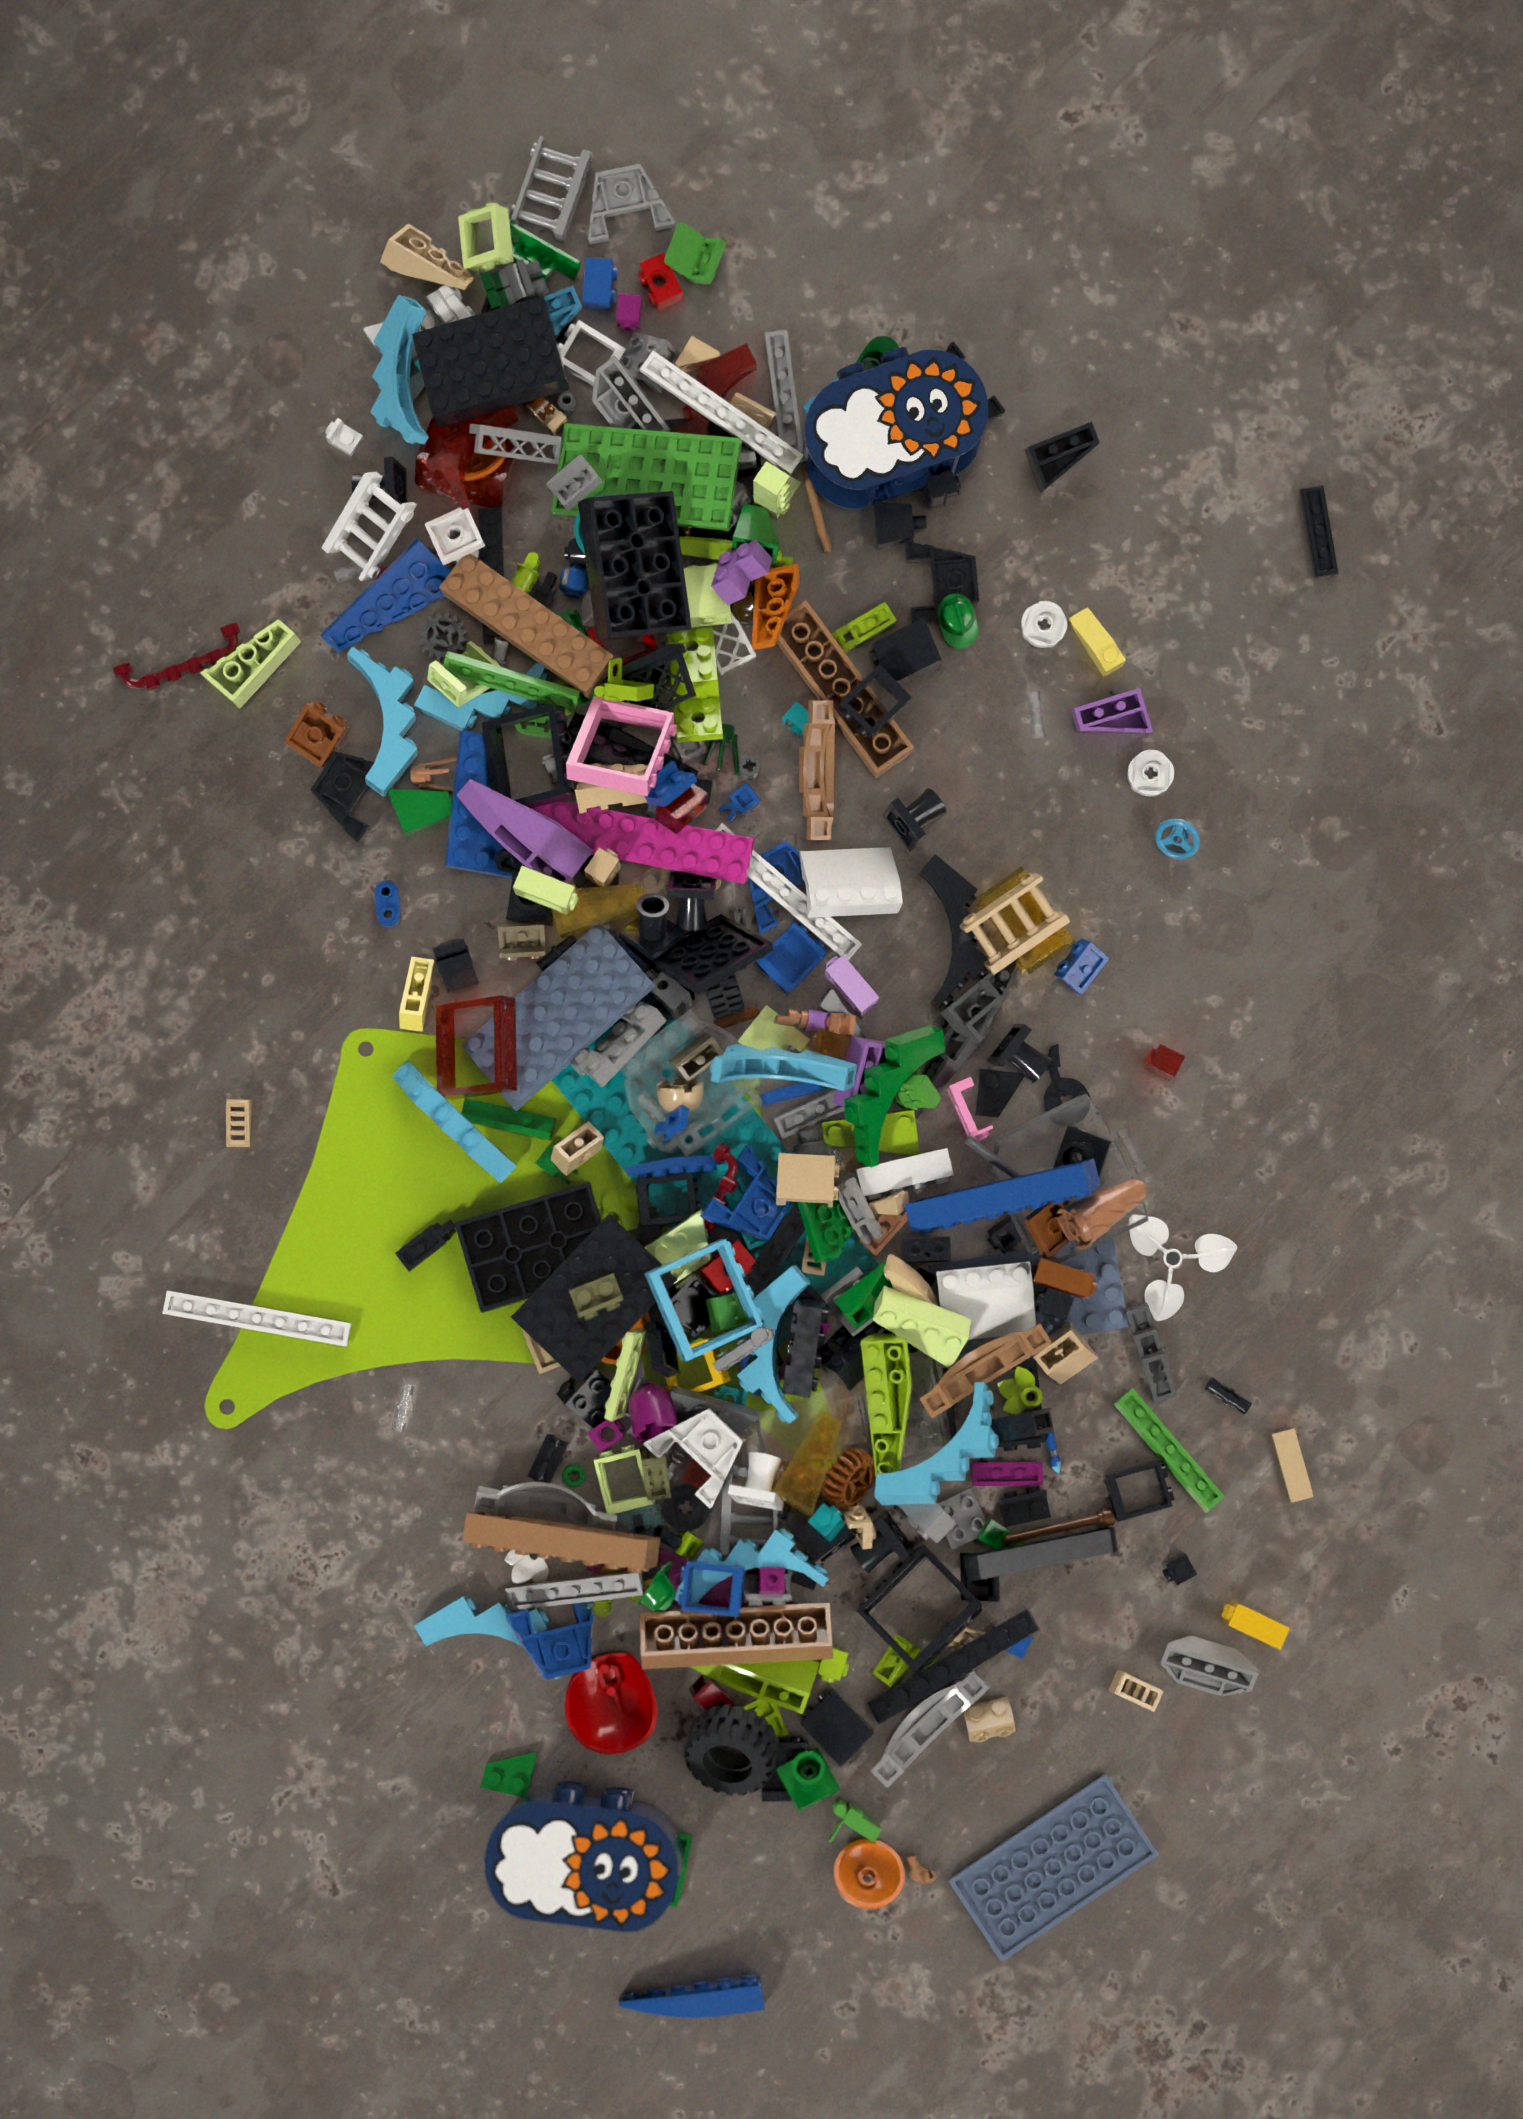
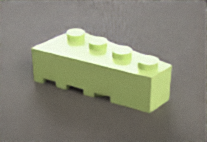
M766 461L753 480L754 506L766 508L768 515L777 520L780 514L784 516L789 509V501L801 482Z
M278 619L254 635L252 640L246 644H241L236 648V651L227 657H222L216 661L217 664L209 669L206 668L200 673L210 684L241 709L301 643V640Z

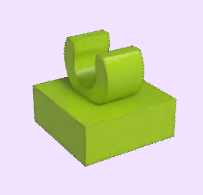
M679 1531L678 1533L683 1538L680 1547L675 1549V1552L692 1561L704 1541L688 1531L686 1533Z

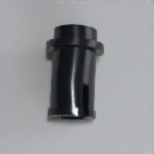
M658 1525L653 1530V1537L661 1538L660 1543L666 1544L673 1550L680 1547L682 1538L671 1532L668 1526Z

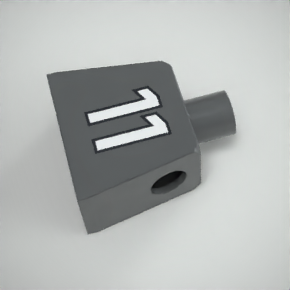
M650 969L645 973L656 985L649 992L651 997L657 1003L664 1006L665 1011L678 1022L694 1006L690 993L663 972L658 975L653 969Z

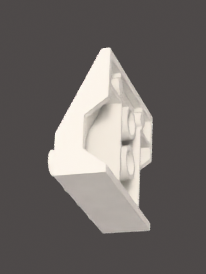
M891 847L800 851L802 879L806 883L807 918L892 914L899 912L903 900L900 879Z
M1030 1261L935 1272L939 1307L971 1319L968 1340L1005 1336L1016 1332L1028 1331L1036 1326Z

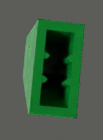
M743 504L733 536L732 550L737 549L744 543L757 540L772 557L771 563L776 564L779 541L767 509Z
M388 790L406 837L450 820L452 798H450L448 792Z

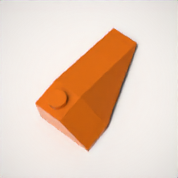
M799 563L771 568L768 574L755 579L752 632L753 650L776 645L799 586Z

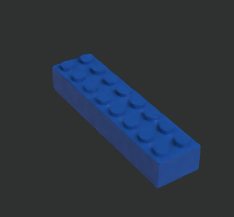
M1089 1159L918 1199L906 1204L905 1209L911 1232L919 1231L920 1235L934 1232V1230L940 1229V1226L944 1230L962 1224V1221L966 1225L984 1219V1216L987 1220L1006 1214V1211L1008 1215L1028 1209V1205L1030 1209H1035L1050 1204V1200H1052L1053 1204H1057L1071 1199L1072 1195L1075 1196V1199L1087 1197L1095 1193L1094 1189L1100 1187L1101 1184L1094 1159Z

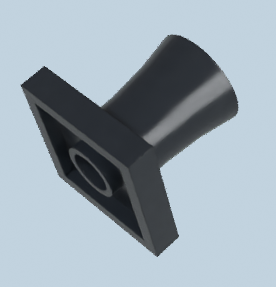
M384 457L385 474H380L383 477L379 483L380 488L400 505L408 503L406 468L394 457ZM353 474L352 494L364 474ZM372 495L369 502L378 501L380 499H378L375 495Z
M927 788L908 807H905L900 799L896 798L889 804L882 816L908 850L912 851L926 835L922 827L946 815L947 811L941 798L932 789Z
M671 872L667 888V898H679L676 925L681 929L696 931L708 926L705 899L714 900L717 885L716 878L691 873Z
M513 874L506 920L523 923L544 922L545 926L552 927L555 910L516 895L513 886L518 874Z
M650 893L638 899L636 906L639 916L619 931V938L651 961H654L683 939L685 931L666 918L669 909L668 900L662 895Z
M1014 1024L987 1061L993 1066L1004 1067L1009 1061L1033 1084L1047 1070L1052 1058L1039 1052L1024 1041L1032 1031L1031 1028L1026 1024Z
M1068 1125L1053 1168L1094 1159L1100 1180L1113 1141ZM1077 1153L1081 1154V1161L1078 1159Z
M887 1510L882 1512L874 1521L879 1530L876 1532V1538L872 1539L871 1549H862L859 1542L850 1546L855 1559L867 1573H870L892 1552L895 1551L902 1561L914 1549Z

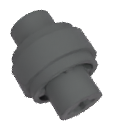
M818 1130L797 1133L799 1145L794 1146L792 1154L830 1156L829 1145H826V1141L819 1140Z

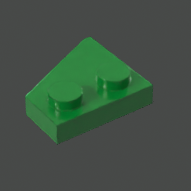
M537 1752L486 1763L480 1788L527 1798Z

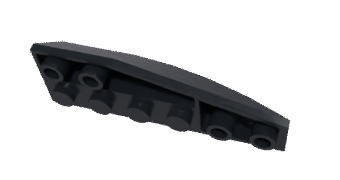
M574 713L567 727L571 737L570 750L573 748L586 715ZM600 721L583 764L649 765L655 747L618 727ZM664 753L663 766L670 760L675 761L679 771L694 773L697 778L699 771Z
M922 1268L916 1270L931 1287L936 1277ZM873 1321L858 1334L852 1336L843 1325L824 1346L819 1348L818 1355H822L820 1368L837 1384L851 1391L864 1378L861 1341L870 1334H891L892 1332Z

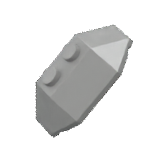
M615 355L596 369L592 401L611 427L662 432L670 430L656 406Z
M1192 1635L1168 1642L1160 1664L1165 1667L1176 1683L1218 1696L1234 1695L1243 1691L1251 1692L1259 1675V1670L1237 1649Z

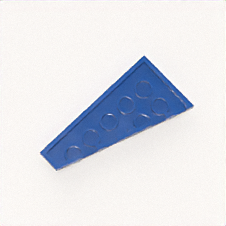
M417 538L320 634L321 637L337 652L361 641L364 636L384 629L383 626L407 617L426 607L429 602L437 598L445 597L439 586L452 570L447 565L443 566L441 560Z
M462 730L459 734L444 866L512 878V873L499 870L494 862V855L504 847L480 824L457 797L458 792L469 779L490 788L483 734Z

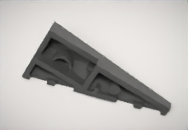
M1029 951L996 974H992L989 971L940 1013L955 1032L976 1043L983 1039L987 1027L992 1023L993 1016L1005 999Z
M942 1019L940 1025L943 1027L945 1052L928 1060L922 1071L923 1075L928 1076L938 1093L993 1028L988 1026L983 1039L976 1043L955 1032L948 1022ZM926 1108L914 1110L915 1118H918Z

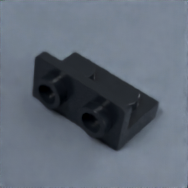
M1040 1486L1027 1488L1025 1494L1017 1495V1491L1004 1493V1498L998 1499L1004 1527L1050 1518L1046 1490H1040Z

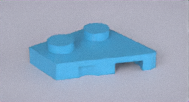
M573 286L545 296L556 337L582 309Z

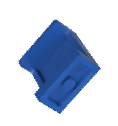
M794 921L772 944L774 950L766 954L764 958L755 961V964L787 995L827 955L824 951L826 949L824 944L818 939L812 940L808 936L809 930L802 923L797 925Z

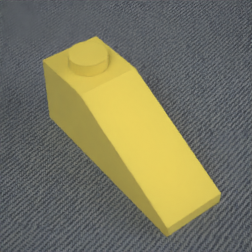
M1088 607L1068 618L1069 623L1103 678L1124 665L1126 659L1118 646Z
M411 957L399 1011L400 1029L423 1032L435 963L433 959Z

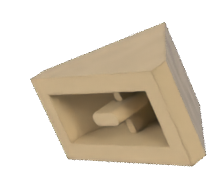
M691 336L675 362V366L683 372L719 364L721 363L720 352Z

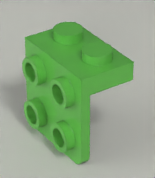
M679 222L664 262L691 283L711 284L723 255L726 242L721 238H705L685 222Z

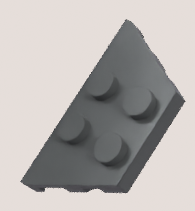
M672 1386L670 1395L679 1424L708 1408L737 1435L758 1420L759 1410Z

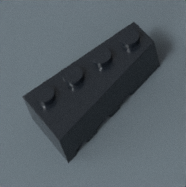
M798 1297L794 1304L793 1313L795 1315L791 1324L790 1332L792 1333V1338H790L787 1356L789 1359L786 1362L783 1394L810 1398L812 1392L817 1391L819 1378H815V1370L820 1369L822 1355H818L819 1346H824L826 1332H822V1325L827 1323L829 1309L825 1308L826 1302Z

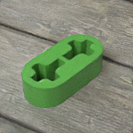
M549 716L530 720L529 723H534L535 726L527 725L526 729H522L521 724H515L517 731L521 734L551 738L550 729L546 733L543 727H538V724L546 725L547 721H549Z

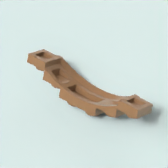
M809 700L808 724L804 723V747H799V793H803V816H807L806 840H831V825L834 815L835 718L833 716V701Z
M1040 1323L1028 1331L1016 1332L996 1338L979 1346L958 1360L940 1377L933 1390L919 1399L932 1419L974 1392L975 1382L987 1384L1053 1343Z

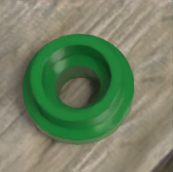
M570 1464L564 1468L562 1480L568 1487H578L585 1480V1471L580 1465ZM570 1472H577L578 1478L571 1480L569 1477Z

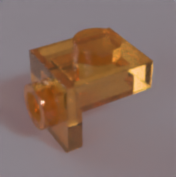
M818 1028L817 1034L815 1033L812 1039L813 1051L845 1060L851 1037Z

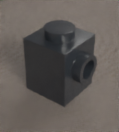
M1184 1552L1162 1563L1165 1568L1162 1572L1167 1582H1172L1176 1586L1197 1575L1187 1554Z

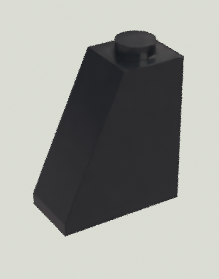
M1049 1408L991 1419L990 1426L994 1433L998 1435L999 1442L1037 1436L1054 1431Z

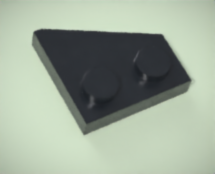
M980 1069L975 1116L998 1118L1022 1082L1024 1075L1015 1072Z

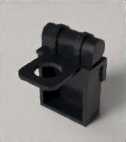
M464 938L444 942L432 948L437 968L442 975L448 993L479 983L468 945L466 946Z
M648 1321L645 1328L649 1333L645 1334L646 1347L650 1351L652 1369L667 1378L679 1375L677 1348L668 1328L661 1326L659 1322ZM681 1325L686 1336L692 1334L691 1329Z

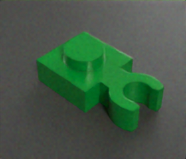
M548 1145L535 1164L553 1178L557 1173L561 1174V1179L566 1184H570L571 1182L566 1178L565 1174L551 1161L554 1148ZM576 1169L572 1171L576 1175L578 1174V1171Z
M988 1517L976 1538L994 1549H1000L1001 1545L1002 1548L1009 1547L1010 1544H1005L1003 1537L1008 1535L1010 1530Z

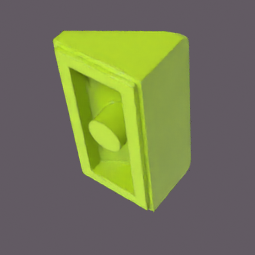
M896 1634L894 1640L914 1660L919 1654L920 1648ZM889 1646L872 1672V1675L894 1688L900 1684L910 1667Z

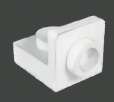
M339 418L336 419L335 423L331 422L326 430L328 443L351 457L364 438L363 435L343 424Z

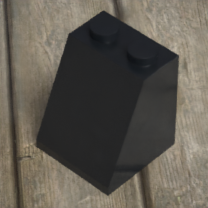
M925 618L919 619L873 642L872 651H869L873 664L878 663V666L881 665L899 685L939 670L942 661Z
M826 1688L817 1697L819 1702L813 1708L809 1705L803 1714H800L802 1717L800 1724L841 1767L874 1734V1730L834 1688L830 1691Z

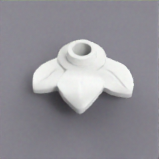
M510 1550L505 1557V1561L514 1566L511 1575L513 1584L520 1585L530 1579L534 1582L546 1581L549 1568L544 1561L545 1559H532L530 1553L529 1555L515 1554V1550Z

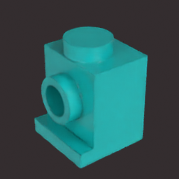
M795 702L782 718L781 724L786 726L789 723V728L798 736L800 734L804 735V723L808 724V710L798 702Z
M721 1385L720 1389L715 1388L714 1398L725 1401V1397L730 1394L734 1397L733 1403L745 1406L748 1396L747 1391Z

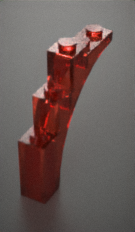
M746 343L698 366L696 379L723 399L729 390L741 379L757 370V362ZM683 402L684 407L681 408L687 420H691L669 430V432L708 435L711 420Z
M514 406L458 421L456 431L439 438L442 448L439 449L440 454L423 461L426 470L423 472V475L428 485L433 484L437 491L441 489L445 492L448 491L452 503H457L462 510L471 507L464 487L468 468L477 455L474 452L476 434L469 433L470 424L508 428L519 421ZM483 435L482 447L491 439L490 436Z

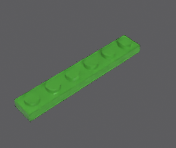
M447 651L444 668L454 677L543 704L554 703L564 706L565 710L573 713L577 710L580 697L579 690Z
M1133 1388L1114 1403L1116 1408L1205 1513L1210 1511L1225 1497Z

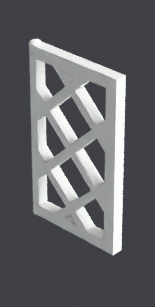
M732 613V623L735 624L739 632L738 638L725 634L728 624H724L722 633L713 631L714 635L720 637L715 649L716 666L720 675L757 657L739 621L734 618ZM724 638L736 642L733 654L720 650ZM740 643L746 645L750 653L745 657L736 655ZM718 654L730 657L729 665L721 668L717 660Z

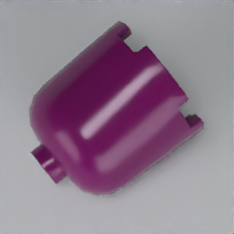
M648 1382L642 1384L641 1388L631 1394L629 1398L633 1437H636L637 1441L646 1442L678 1425L675 1407L670 1391L667 1388Z

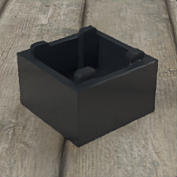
M692 1272L678 1281L667 1293L680 1324L692 1330V1334L687 1335L686 1338L696 1340L711 1324L706 1299L718 1296L698 1273Z

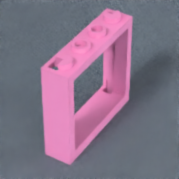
M594 696L566 763L567 779L648 796L650 789L656 786L657 771L662 770L664 753L668 754L670 738L676 734L677 725L674 724V713L621 701L604 700L602 697ZM601 718L662 731L644 777L583 764Z

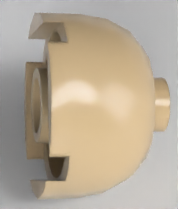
M675 1078V1082L669 1084L667 1079L658 1082L656 1085L658 1101L663 1109L668 1112L673 1111L680 1105L687 1107L689 1112L694 1111L703 1100V1081L699 1082L698 1078H694L689 1083L681 1078Z

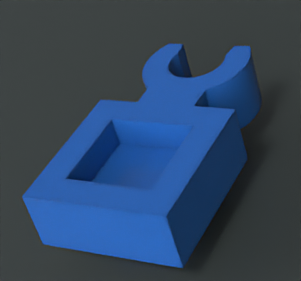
M746 782L729 796L732 803L723 804L719 811L722 813L726 809H730L731 815L726 820L731 822L736 818L738 811L745 815L762 801L749 783Z

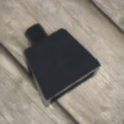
M874 502L877 550L905 544V540L913 541L914 530L927 529L926 515L912 516V506L910 504Z

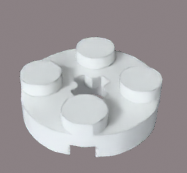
M1041 601L1027 608L1021 620L1024 639L1031 645L1039 648L1054 647L1063 639L1067 630V619L1062 612L1063 610L1057 604L1049 601ZM1043 619L1048 620L1047 624L1051 626L1050 628L1041 630L1040 626L1038 625V622H1042Z
M1145 750L1135 756L1130 762L1127 778L1133 791L1143 796L1154 797L1164 793L1171 785L1174 778V767L1162 752ZM1149 767L1153 768V772H1157V776H1153L1152 779H1148V776L1144 774V771H1148Z

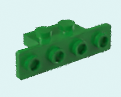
M509 221L513 245L514 262L512 264L517 263L520 259H523L525 264L538 261L543 275L537 277L538 279L544 278L546 281L552 272L557 270L575 280L581 261Z

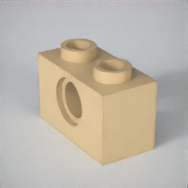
M599 848L584 870L586 878L607 890L621 868L618 855L608 848L605 851Z
M588 1121L554 1146L551 1161L567 1176L601 1150L604 1137Z

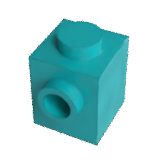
M824 1503L808 1521L829 1542L845 1525L844 1521L840 1518L843 1514L833 1505L829 1508Z

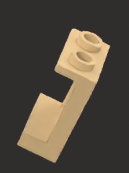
M779 1153L776 1205H786V1201L827 1203L828 1207H833V1200H838V1186H834V1178H839V1164H835V1156Z

